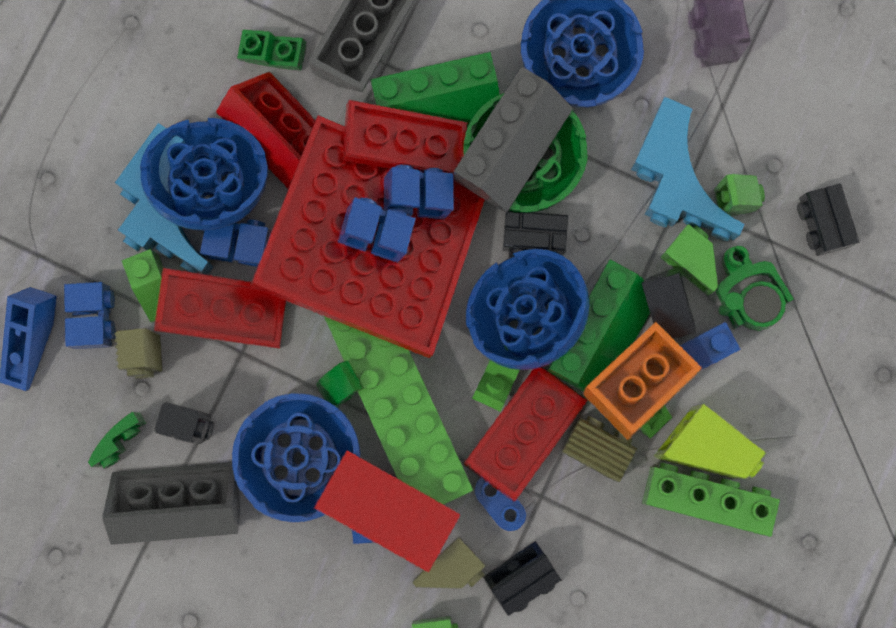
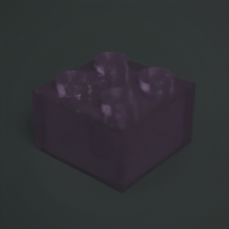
M743 0L694 1V6L688 13V22L690 29L695 30L694 54L697 59L700 58L702 68L738 62L751 43Z

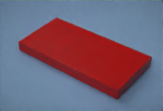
M349 100L346 104L343 161L388 169L397 165H409L413 169L420 170L422 173L429 168H439L444 173H453L454 180V170L464 156L467 122Z
M163 268L153 331L279 349L286 301L251 287V281Z
M543 367L533 369L463 464L515 502L588 400Z
M348 450L314 507L428 573L460 517L459 513Z

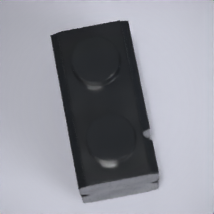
M839 183L813 190L799 198L800 203L797 204L798 214L802 221L806 220L809 232L806 233L807 243L811 250L815 249L817 256L847 249L860 243L842 184Z
M508 210L505 213L502 251H508L509 256L514 257L513 253L519 251L544 249L564 256L567 242L568 215L536 212L520 213Z
M165 402L161 406L155 425V432L184 442L202 444L205 439H210L214 422L211 421L209 413Z
M536 541L483 576L508 616L514 612L523 611L530 601L541 594L551 592L555 584L561 581L558 573Z

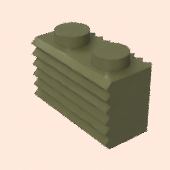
M147 328L115 332L114 335L117 338L114 341L118 343L115 346L118 349L115 354L118 356L116 361L119 362L116 367L127 371V377H135V379L154 378V372L162 371L160 334L154 333Z
M588 416L586 420L579 418L561 452L613 481L620 482L637 450L636 447L630 445L633 439L627 440L618 431L613 436L602 430L605 424L593 417Z

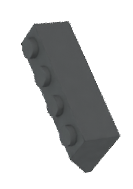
M343 0L308 61L312 73L337 87L363 92L415 0Z
M521 66L454 170V181L507 213L573 108L549 82Z
M232 462L112 472L102 517L111 545L238 534L240 496L239 487L233 473Z

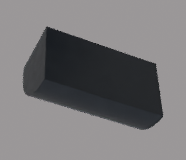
M679 267L645 279L642 282L653 324L655 322L659 324L673 339L696 333L695 322Z

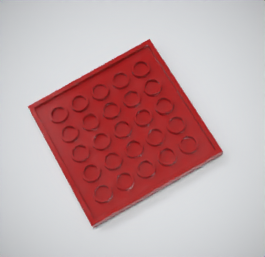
M318 115L250 286L424 357L431 358L434 354L485 200L453 180L454 210L445 219L417 217V208H413V215L410 217L415 218L408 249L398 263L371 254L379 222L373 242L371 244L368 243L366 251L338 243L347 207L354 197L358 199H372L384 210V177L390 169L343 161L345 126Z

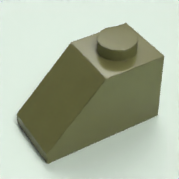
M458 536L438 555L429 573L423 570L413 579L412 583L416 587L462 589L466 584L472 587L485 575L482 571L485 563Z

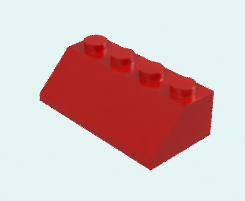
M269 71L231 86L216 113L223 120L243 127L258 140L265 152L268 169L288 189L315 119Z

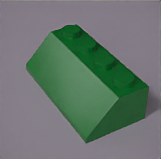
M491 52L370 79L376 105L467 122V128L478 110L485 103L500 95Z
M610 259L589 294V315L580 338L564 356L551 363L547 371L584 392L586 386L634 343L648 318L650 310L642 286L644 279Z

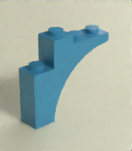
M664 97L631 170L637 172L636 175L645 181H658V185L644 215L651 217L650 221L661 227H667V225L673 227L679 217H681L686 225L689 224L692 227L698 226L699 228L712 231L711 235L719 240H735L740 236L745 224L725 213L710 199L700 185L690 162L687 135L690 115L693 109Z
M158 123L115 181L123 189L120 195L136 205L118 231L126 236L123 242L138 252L142 247L145 250H153L155 247L156 250L169 259L173 255L182 259L183 262L180 266L188 272H200L208 275L213 266L194 249L182 227L166 220L151 206L142 188L140 170L142 156L150 142L166 129ZM177 135L166 145L159 163L160 179L168 193L170 167L167 150L175 143H186Z

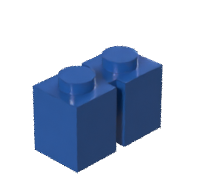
M409 165L392 167L384 177V210L397 208L405 211L407 216H412L413 208H417V217L445 219L454 210L453 173H444L439 168H429L422 173L420 170L413 169Z
M354 197L347 207L338 243L366 251L368 243L371 244L373 242L379 222L371 254L398 263L407 252L415 218L407 216L405 211L397 208H390L387 211L382 210V207L378 206L372 199H358Z
M247 220V224L234 223L220 229L204 230L200 254L206 259L233 263V260H236L241 265L258 267L271 230L265 227L266 223L257 220Z
M103 282L64 284L66 313H72L73 316L98 315L97 317L65 318V346L72 349L112 347L111 339H115L116 327L114 321L109 319V314H111V309L115 306V296L113 290H110V286Z

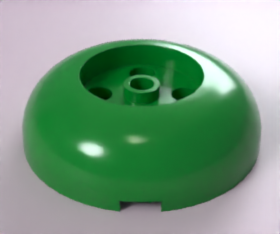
M503 94L485 103L472 118L464 139L463 155L471 146ZM573 110L548 147L552 151L553 156L549 160L541 158L532 173V180L526 182L509 211L531 213L546 210L563 201L578 185L585 171L588 156L585 130Z

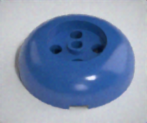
M542 0L532 10L523 28L521 38L522 62L525 69L549 82L571 107L588 108L599 106L622 94L638 74L644 56L642 28L634 12L623 0ZM573 28H584L585 33L574 35ZM604 45L607 47L608 52L605 56H599L596 53V47ZM562 48L566 55L564 58L561 55H554L553 50ZM582 49L585 53H578L576 50ZM584 67L588 70L589 75L581 77L576 73V70Z
M208 118V121L193 123L185 120L166 128L150 142L140 164L142 188L151 206L171 223L192 230L220 229L243 219L259 203L265 191L268 178L265 152L258 140L243 127L217 118ZM177 135L186 143H175L167 150L170 167L168 193L160 179L159 163L166 145ZM228 175L226 180L223 182L221 180L222 177ZM185 179L190 181L189 186L186 185L182 180ZM207 195L213 196V197L208 198V199H204V198H203L204 196H207Z
M544 249L519 251L513 253L514 257L501 264L496 262L479 278L470 294L466 309V325L470 331L473 343L485 357L500 366L516 370H530L551 364L564 356L576 344L586 326L589 315V294L582 275L567 258L556 252ZM517 320L518 326L517 328H512L509 326V323ZM543 328L539 334L534 335L537 329Z
M298 393L277 396L264 402L253 413L248 415L239 428L232 450L234 477L240 491L243 492L253 507L266 516L285 522L314 520L326 515L314 507L346 451L348 450L360 457L359 441L347 417L328 401L313 395ZM288 434L291 437V444L288 447H281L279 445L278 438L280 435ZM314 436L322 439V447L318 450H313L309 445L310 439ZM300 451L305 458L303 462L297 464L294 461V455ZM280 465L288 469V475L284 479H279L275 475V469ZM310 468H316L319 471L320 476L315 482L309 481L306 477V473Z

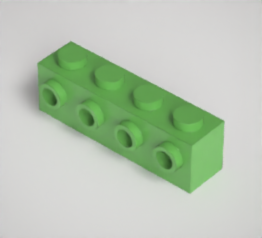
M661 462L659 468L650 467L642 504L772 537L780 499L770 497V490L752 486L751 492L739 489V482L723 478L720 484L708 481L710 476L708 474L692 470L690 476L678 473L679 467Z

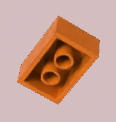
M655 322L586 386L583 395L629 440L699 373L702 367Z

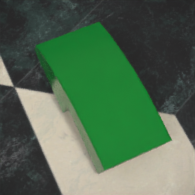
M242 29L237 59L262 66L302 71L307 42L303 38L274 36L270 31Z
M348 360L333 367L316 383L323 399L337 408L350 400L352 395L363 389Z
M132 411L105 434L88 461L90 467L102 466L103 469H107L121 460L119 455L125 452L126 449L120 440L123 438L124 441H128L141 433L139 428L146 424L141 413Z

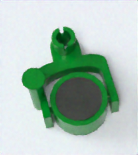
M735 246L729 248L721 259L722 266L728 277L716 289V294L721 302L718 309L719 314L728 317L733 330L741 325L756 331L768 329L781 320L786 304L790 303L794 298L778 274L774 264L768 261L752 264L748 250L745 247ZM733 255L737 256L739 258V261H736L733 258ZM766 275L772 282H754L740 293L731 292L728 294L733 286L750 277Z

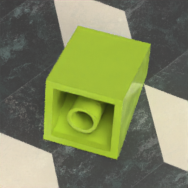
M700 404L689 409L654 456L659 460L729 478L746 479L748 476L754 477L762 468L764 462L761 459L766 452L705 404Z

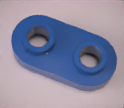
M480 478L475 485V495L497 525L506 531H515L521 528L526 520V511L520 501L517 499L513 502L498 490L494 496H487L484 489L489 483ZM508 509H513L516 512L515 520L507 521L504 514Z

